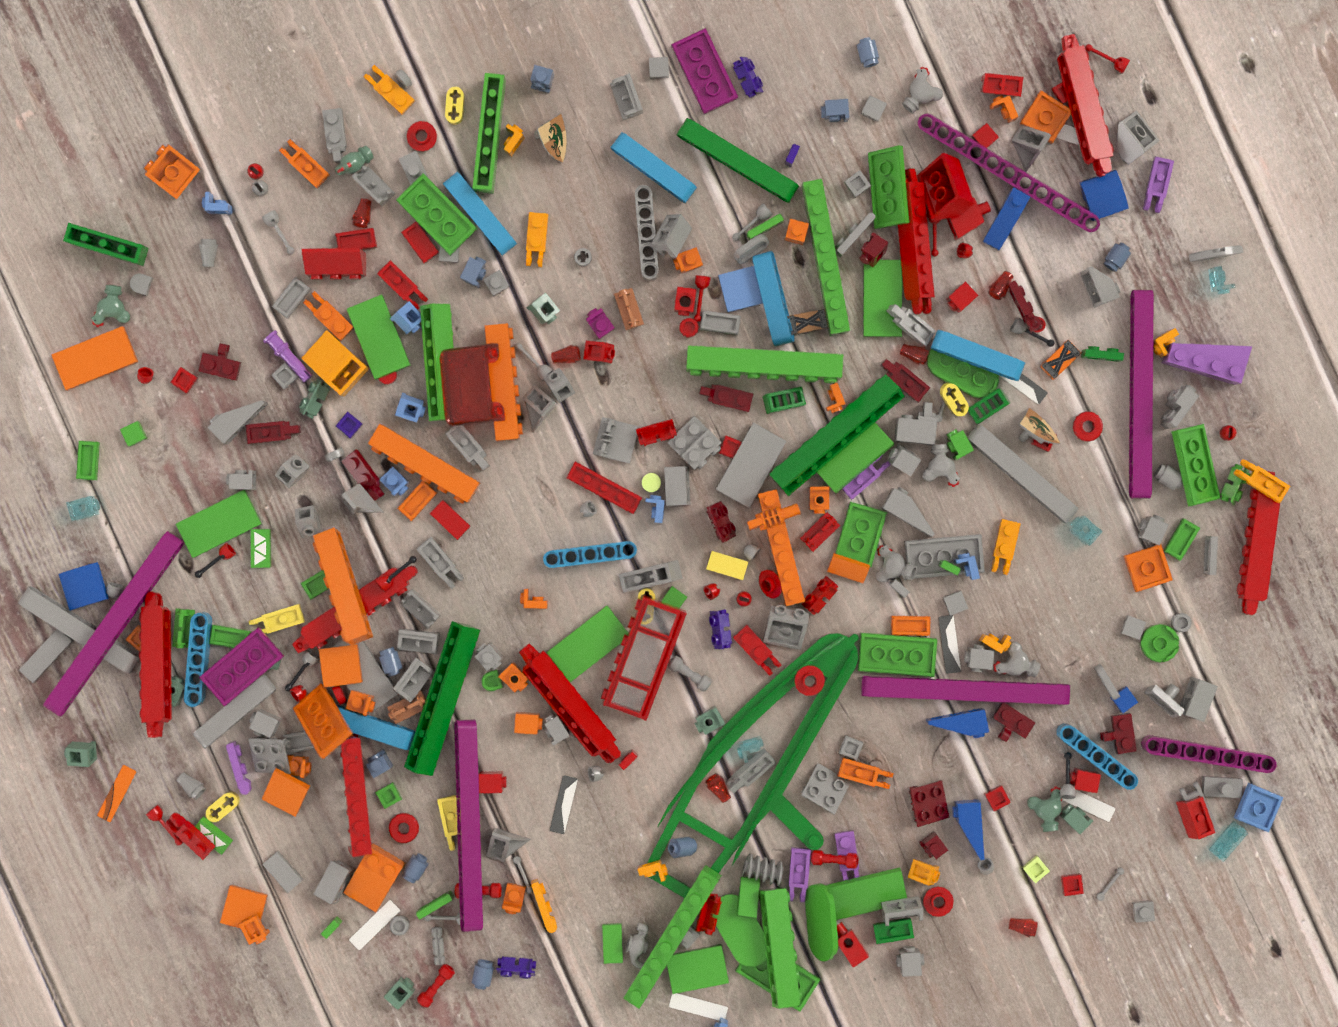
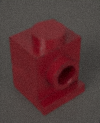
M872 232L869 242L866 241L861 248L862 255L859 257L860 261L874 267L887 252L889 242Z
M934 831L919 842L930 858L934 856L936 860L948 851Z

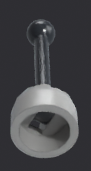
M1018 317L1010 328V331L1016 334L1026 332L1047 343L1049 347H1053L1055 344L1052 339L1048 340L1035 332L1031 333L1027 329L1026 322L1024 323Z
M310 650L304 653L302 657L304 664L290 684L285 686L286 691L290 692V689L293 688L294 683L307 666H314L320 659L318 655Z
M1066 752L1064 754L1066 759V784L1060 789V798L1074 799L1076 798V791L1073 785L1070 784V759L1072 754Z

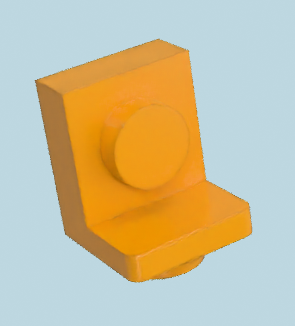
M507 124L506 129L513 136H509L504 142V151L512 157L525 137L522 134L523 130L515 124L513 126Z
M1176 328L1167 331L1153 340V352L1157 356L1164 357L1168 355L1164 345L1168 346L1176 341L1174 337L1179 335Z
M990 633L988 636L982 634L979 639L980 642L1001 654L1003 651L1006 652L1011 645V637L1006 634L1000 643H998L999 638Z
M913 859L908 878L928 886L934 885L939 880L940 867Z
M661 860L643 864L637 868L639 876L644 875L645 878L656 875V871H658L661 882L665 881L666 875H668L666 864H662Z

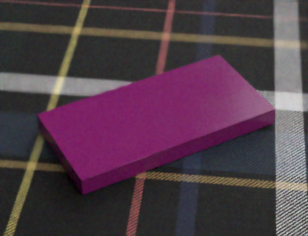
M706 28L671 44L704 115L738 99V95Z
M258 627L199 678L225 707L282 659L284 655L262 629Z

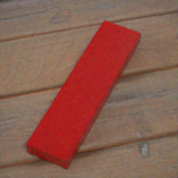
M576 461L566 477L632 514L635 513L642 500V497Z

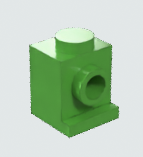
M955 429L946 434L948 437V443L946 444L951 453L955 452L956 454L953 456L954 460L974 451L963 430L958 432Z

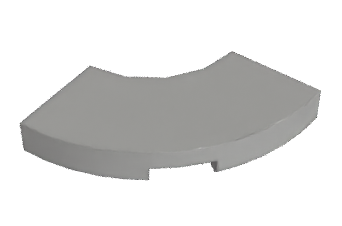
M1238 245L1196 252L1189 255V260L1194 262L1243 253V247Z

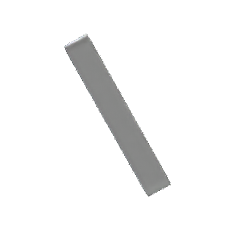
M977 424L967 436L970 444L1060 521L1067 524L1078 511V507L981 424Z
M28 586L18 602L19 605L85 646L97 629L96 626L71 610L69 611L68 608L32 586ZM116 640L103 659L123 672L130 674L140 658L139 654Z

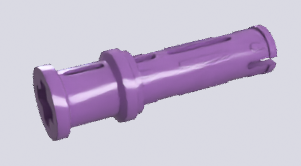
M276 330L271 332L263 342L267 343L275 351L274 354L276 356H280L303 383L306 380L308 381L313 374L291 352L289 344L285 343L277 335L278 332Z

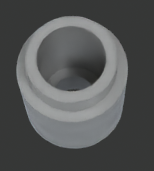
M1161 464L1154 474L1158 482L1172 490L1179 489L1183 484L1181 472L1169 465Z

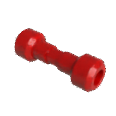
M814 850L811 854V862L813 865L821 866L823 863H838L839 865H846L847 868L855 869L858 867L859 857L856 853L837 856L826 854L822 850Z
M459 883L455 885V897L459 899ZM500 883L482 886V895H490L491 898L501 897L502 886Z
M443 964L438 970L439 975L434 983L426 991L419 994L417 1002L421 1006L429 1008L439 987L446 980H451L454 976L455 970L450 965Z

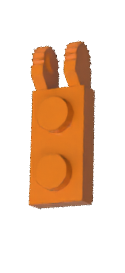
M289 139L287 141L288 145L297 152L291 157L285 149L281 148L279 151L289 160L288 162L318 189L330 174L305 150L299 148Z
M314 291L312 293L313 297L322 305L316 309L308 300H305L303 303L319 321L342 341L354 329L353 325L327 300L325 301Z
M842 757L837 776L873 787L878 786L889 789L890 784L877 781L878 774L892 778L894 773Z

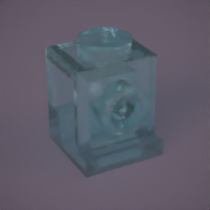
M94 496L66 502L71 521H79L100 515L98 511L100 510V505ZM83 504L86 507L85 511H82L81 505Z
M1085 516L1076 517L1070 524L1072 527L1069 530L1087 546H1090L1103 532ZM1084 526H1087L1089 529L1087 533L1083 532Z

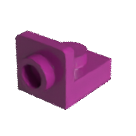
M595 308L587 314L588 318H586V321L599 340L615 329L602 308L599 310Z

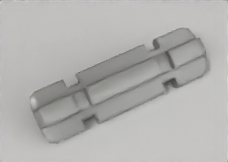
M434 927L431 930L433 955H435L434 964L443 965L445 963V955H443L442 928Z

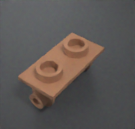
M623 289L615 293L614 296L625 329L629 330L644 325L633 289Z
M422 690L419 691L411 703L406 699H402L387 707L388 715L391 720H394L395 724L423 710L426 698Z

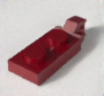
M1016 280L1010 282L1009 293L1024 323L1026 322L1031 333L1041 329L1042 325L1039 317L1034 316L1032 313L1034 310L1030 301L1026 302L1024 298L1025 291L1021 285L1018 286Z
M887 359L881 363L880 366L887 371L886 375L917 403L920 402L930 389L925 382L903 364L898 362L892 364Z
M713 384L711 388L701 386L699 392L700 395L708 396V401L712 402V404L744 412L750 411L754 395L753 393Z
M289 421L245 425L247 444L284 441L291 439V434L301 433V427L298 425L290 426Z
M354 450L341 461L355 481L361 484L374 501L385 495L379 487V477L359 450Z

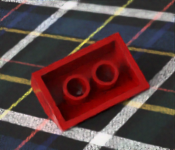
M943 152L917 175L918 181L924 182L925 202L933 221L962 215L975 204L958 158Z
M302 248L305 274L311 277L312 280H322L323 277H330L331 280H341L342 276H349V279L360 280L361 276H366V253L360 248Z

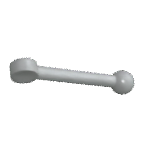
M947 388L948 392L946 395H950L953 389ZM944 400L939 413L936 415L937 422H941L943 419L942 413L946 405Z
M515 856L513 862L519 868L526 885V892L531 894L533 889L529 885L520 863L521 858L520 856Z
M1118 868L1117 873L1104 890L1096 895L1099 901L1104 900V895L1120 875L1124 874L1123 868Z

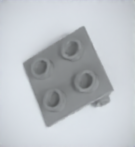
M602 417L593 454L630 464L637 438L636 429L639 426Z
M261 737L249 738L255 772L273 773L278 768L287 774H291L286 749L291 746L290 740L287 738L277 739L269 737L267 739Z
M817 763L807 785L803 787L801 795L835 815L851 782L838 777V774Z

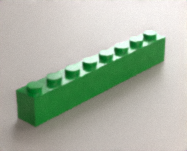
M886 374L876 380L868 390L862 392L854 402L848 404L839 415L834 416L825 427L819 429L811 439L805 441L797 451L790 454L783 463L776 466L769 474L771 478L789 497L901 401L905 396L900 387Z
M455 621L451 622L404 765L406 769L414 773L433 776L479 637L480 630L473 626Z

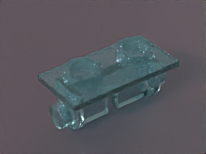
M1233 821L1209 848V851L1224 862L1248 833L1243 827Z

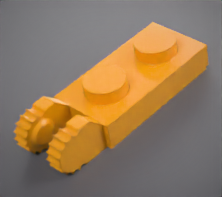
M373 65V72L382 79L376 83L370 75L365 74L363 77L374 87L375 91L403 115L415 100L387 74H384L377 66Z
M529 212L526 266H531L532 252H539L537 264L538 267H543L548 228V214Z
M1242 459L1240 464L1252 471L1249 476L1243 471L1236 469L1234 475L1246 481L1247 484L1275 502L1281 503L1290 486L1261 467Z
M1004 519L1000 520L992 555L994 557L991 572L997 571L999 558H1003L1005 563L1002 571L1004 575H1008L1021 523Z
M538 879L531 880V886L546 930L549 933H554L557 930L555 917L549 914L552 912L549 900L545 902L543 894H546L543 882L539 883Z

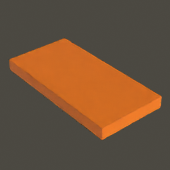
M124 326L52 354L64 388L67 391L138 363Z
M322 683L293 707L296 716L319 757L322 759L326 758L353 734L327 688Z

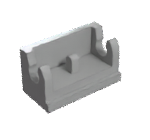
M630 73L612 80L610 85L622 119L626 120L643 114V109Z
M364 165L361 167L362 170L359 173H354L352 177L383 207L395 195V192L369 166L366 167Z
M682 214L666 215L651 245L662 256L665 257L667 251L672 258H677L692 227Z
M664 467L666 506L691 505L689 467Z
M414 589L410 590L406 597L400 601V604L427 629L441 616Z
M401 628L399 629L397 648L398 650L437 654L439 633Z
M415 658L393 690L411 703L434 671Z
M1191 676L1180 706L1185 710L1183 714L1204 722L1218 686Z
M331 860L314 895L331 905L338 903L355 868L340 860Z
M919 896L881 902L882 919L885 922V926H889L890 919L915 915L919 917V921H923V906Z

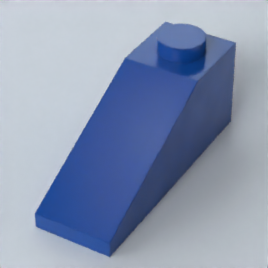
M1016 188L1011 189L982 242L1000 250L1022 214L1030 196Z
M983 708L926 719V723L929 725L973 736V738L984 737V733L989 732L986 712Z
M978 799L955 801V806H952L953 818H956L957 823L978 858L985 860L981 802Z

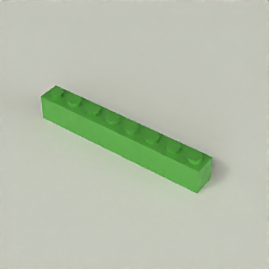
M822 179L803 182L802 192L829 336L848 333L850 326Z
M705 865L623 999L640 1009L722 875Z

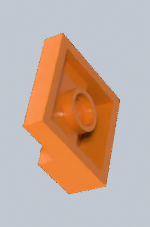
M169 144L166 147L162 145L156 152L158 155L154 162L150 160L144 167L146 170L144 174L177 199L200 169Z

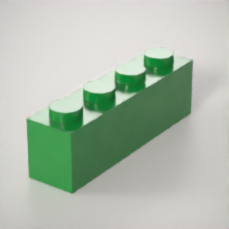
M68 223L63 239L68 244L140 266H144L149 249L144 245L72 223Z

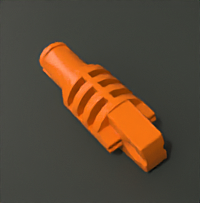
M797 503L782 509L776 507L755 514L756 519L748 521L747 524L749 530L760 528V531L780 525L785 522V519L799 515L801 512Z

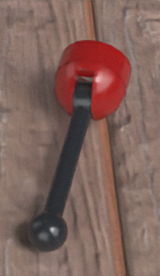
M228 543L221 546L219 556L202 570L196 571L195 577L201 578L202 574L220 559L228 560L234 557L236 552L233 547Z
M411 556L409 561L392 575L380 576L375 582L385 593L391 587L392 579L411 563H415L417 558Z

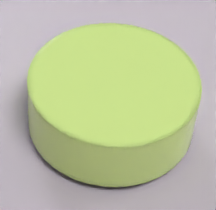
M649 473L643 477L642 486L648 492H655L660 488L661 480L658 475Z

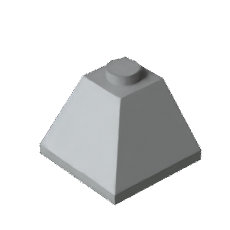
M1137 111L1119 123L1117 151L1120 158L1128 165L1160 141Z
M1092 266L1080 272L1094 308L1120 297L1119 286L1110 277Z

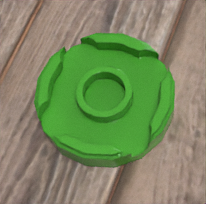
M1162 624L1152 625L1141 636V650L1151 661L1167 662L1174 658L1179 650V636L1169 626Z

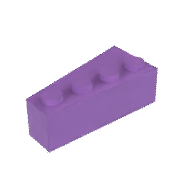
M1172 343L1166 346L1168 355L1163 357L1161 364L1236 385L1242 383L1252 346Z

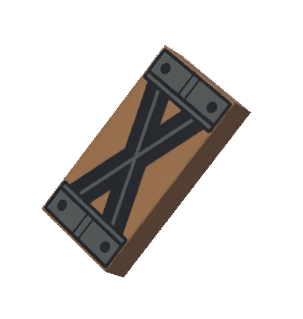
M825 309L787 316L788 319L790 318L793 330L791 331L792 335L828 328Z

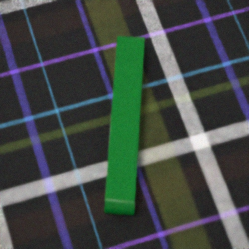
M689 118L685 119L676 134L683 141L784 202L790 203L799 188V185Z

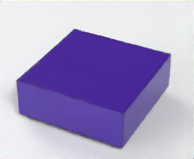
M792 145L785 165L792 166L800 146Z
M347 411L336 427L351 439L363 423Z

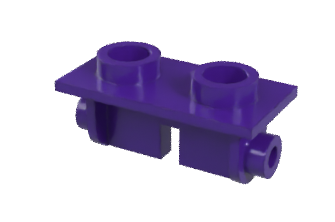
M740 57L741 61L737 60L733 63V69L739 80L744 77L746 78L740 84L745 95L752 98L756 95L755 92H764L762 89L763 83L754 72L755 66L752 60L747 57Z
M726 609L710 611L709 623L712 627L713 635L711 641L714 649L731 648V630L724 631V627L730 626L729 613H726Z
M502 956V958H498L497 966H501V968H496V970L502 977H512L513 974L520 975L519 977L523 979H531V976H535V971H532V969H536V961H533V959L519 958V965H515L516 958Z

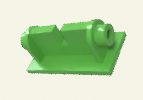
M1238 464L1231 468L1227 480L1234 482L1233 485L1225 483L1220 494L1222 496L1221 500L1228 502L1230 499L1232 505H1235L1236 501H1240L1243 491H1241L1242 486L1247 484L1246 481L1234 475L1235 470H1241L1250 476L1249 470L1246 468L1242 470L1243 467Z
M176 608L172 647L188 648L190 622L192 616L195 615V610Z

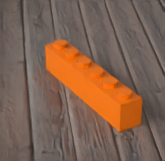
M508 323L485 325L496 441L520 439V435H523V426L518 421V416H521V406L516 401V397L519 396V386L515 385L514 380L518 375L517 367L513 366L512 358H516L515 347H511V339H514L513 328H509Z
M382 424L378 425L368 442L372 446V451L379 455L382 452L388 455L387 459L396 465L400 462L405 465L404 469L413 475L417 472L422 475L421 480L428 484H431V482L437 484V489L445 494L449 491L455 495L453 498L462 504L464 501L467 503L471 501L481 484L479 481Z
M777 489L757 494L761 512L776 507L781 508ZM783 522L780 525L766 529L776 572L781 581L784 604L789 606L805 602L786 524Z
M331 528L313 535L315 541L313 542V547L320 557L318 563L326 576L324 577V583L331 592L329 599L336 608L335 618L341 624L342 630L340 634L343 641L354 645L372 638V630L340 531L336 528Z

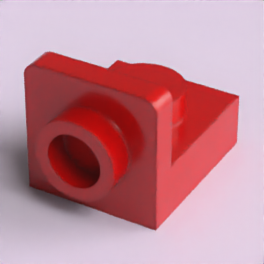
M586 340L583 359L612 364L615 357V346L606 342Z

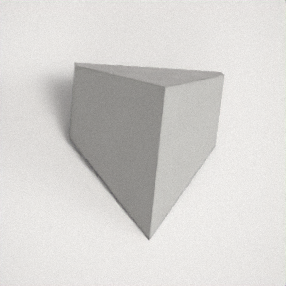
M1021 124L1011 141L1015 146L1024 171L1027 172L1051 135Z
M536 385L523 398L533 432L557 405L553 399Z
M360 483L341 495V501L353 515L356 513H384Z
M495 828L486 857L505 862L507 857L531 839Z

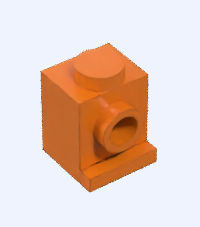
M830 486L809 487V510H814V514H823L825 510H829ZM819 496L823 498V502L821 504H818L816 502V499Z
M514 662L498 676L514 692L517 690L521 692L528 685L526 682L528 678ZM517 676L518 682H512L511 677Z

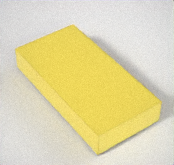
M711 551L706 569L743 580L748 561Z

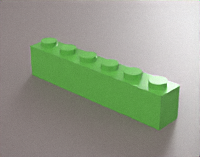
M485 73L472 187L474 192L494 194L506 85L505 76L501 74Z
M432 303L420 306L429 421L459 419L450 304Z
M783 887L759 890L772 1007L781 1009L799 1006L802 993L800 988H798L799 971L795 963L797 953L793 947L795 935L793 930H791L792 913L788 906L790 902L789 892Z

